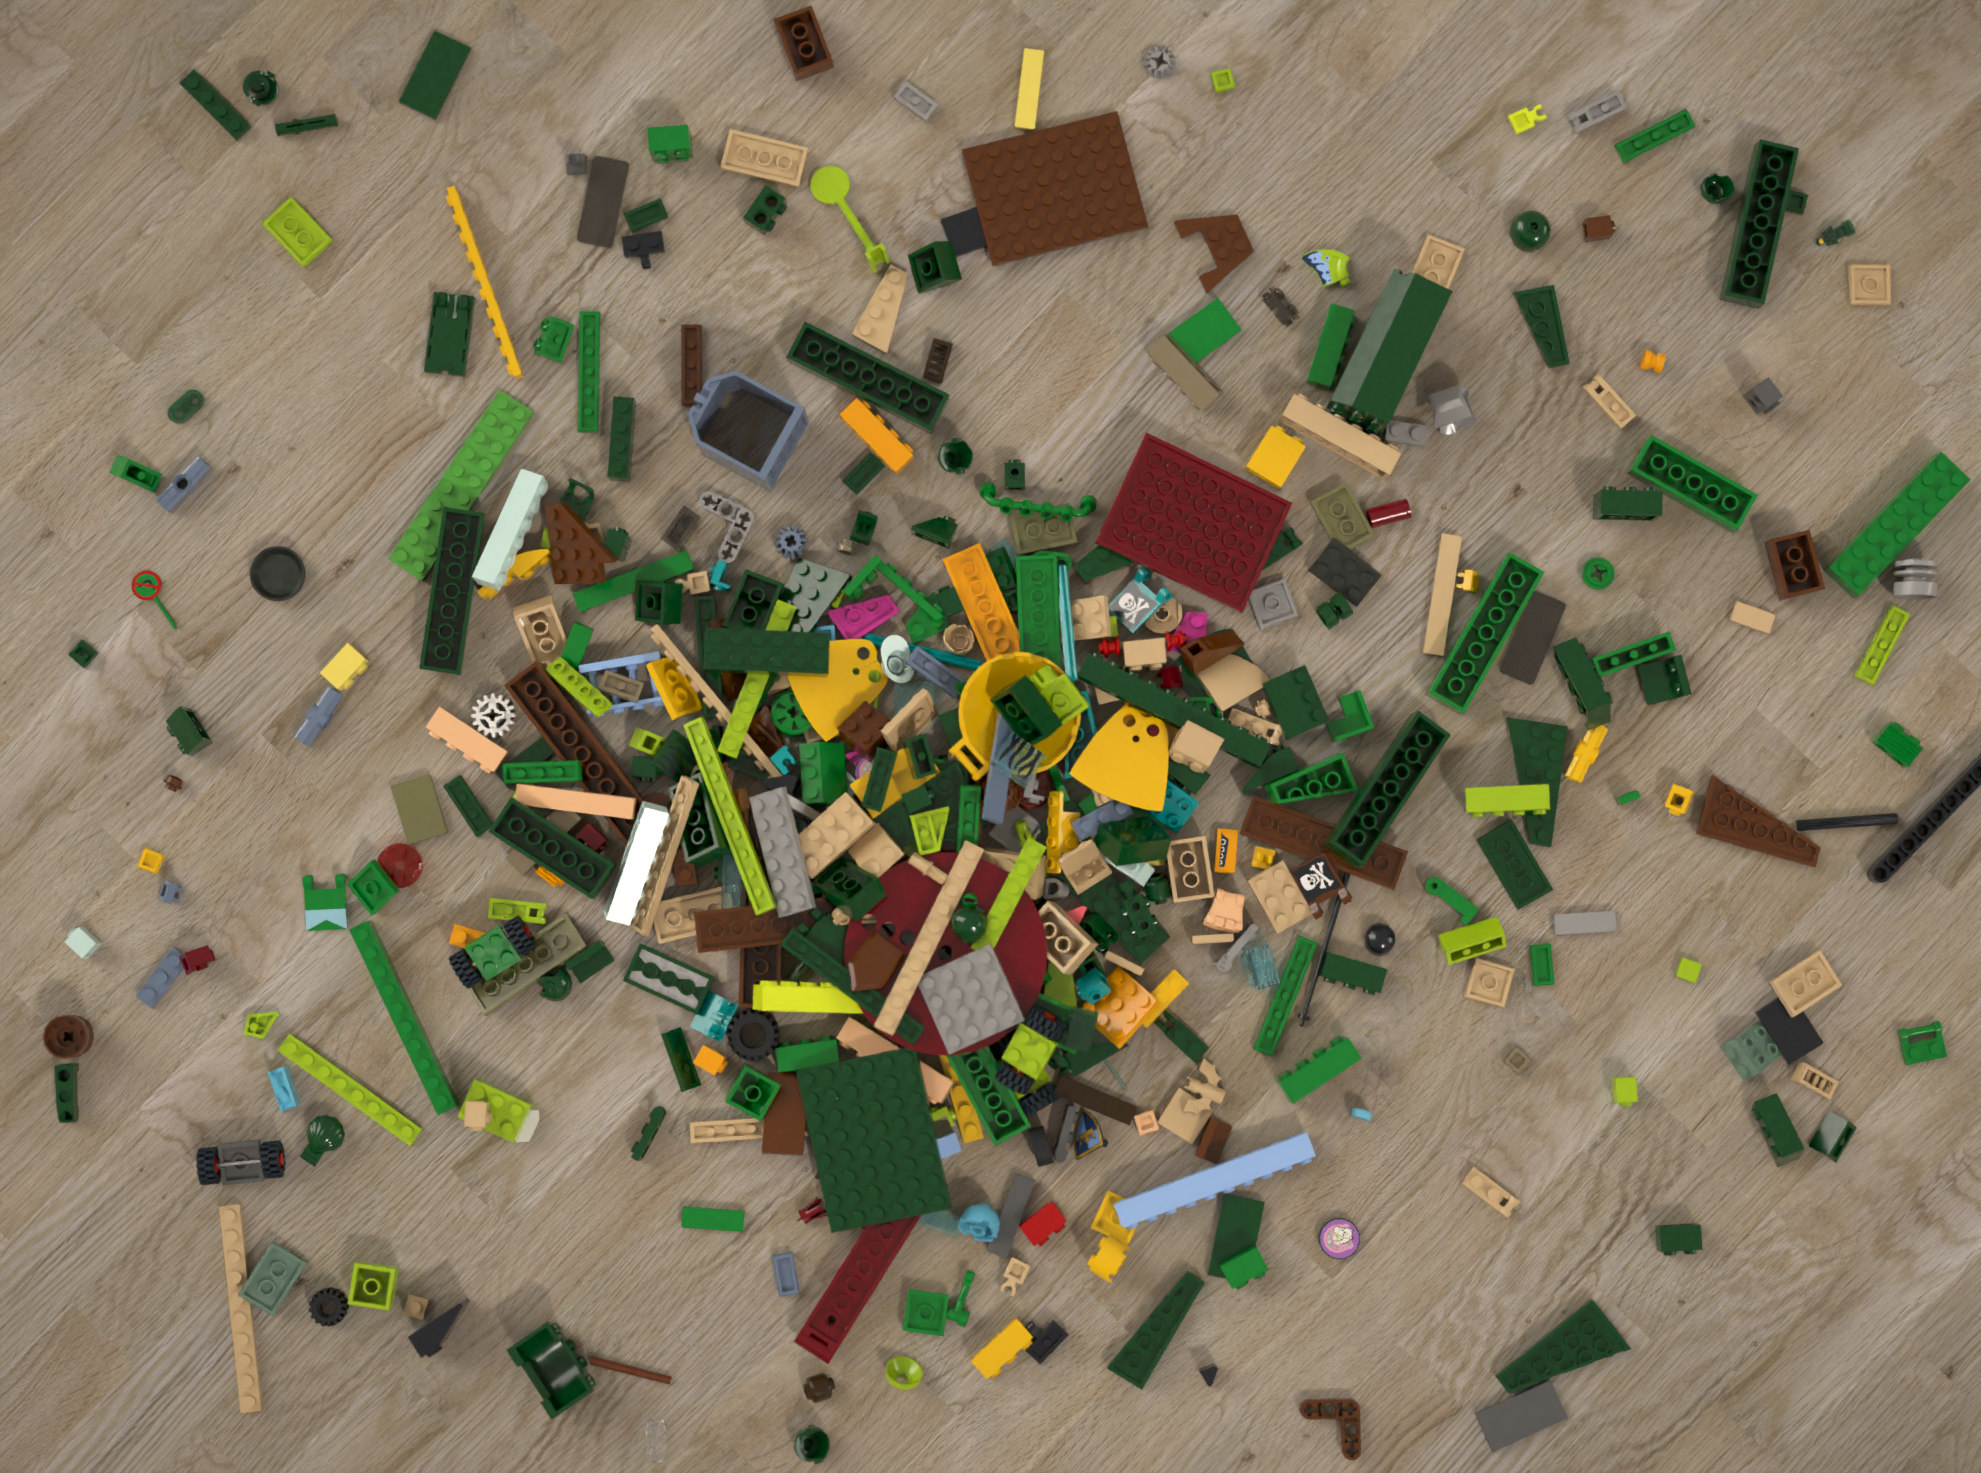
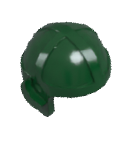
M267 70L265 72L253 71L245 77L243 92L250 99L251 103L260 107V105L270 104L276 98L278 83L273 73Z
M952 438V442L944 443L940 447L937 461L946 472H955L958 475L965 474V470L969 469L972 463L973 452L964 440Z
M964 907L953 914L951 926L954 934L962 938V942L966 944L974 943L984 935L987 928V918L983 914L984 910L978 907L976 910Z
M559 967L548 976L541 978L540 983L543 989L539 994L542 998L553 1002L564 1000L572 989L570 974L562 967Z
M808 1425V1428L801 1430L797 1434L793 1448L801 1460L807 1462L814 1461L815 1464L823 1462L828 1454L830 1439L822 1429L814 1425Z

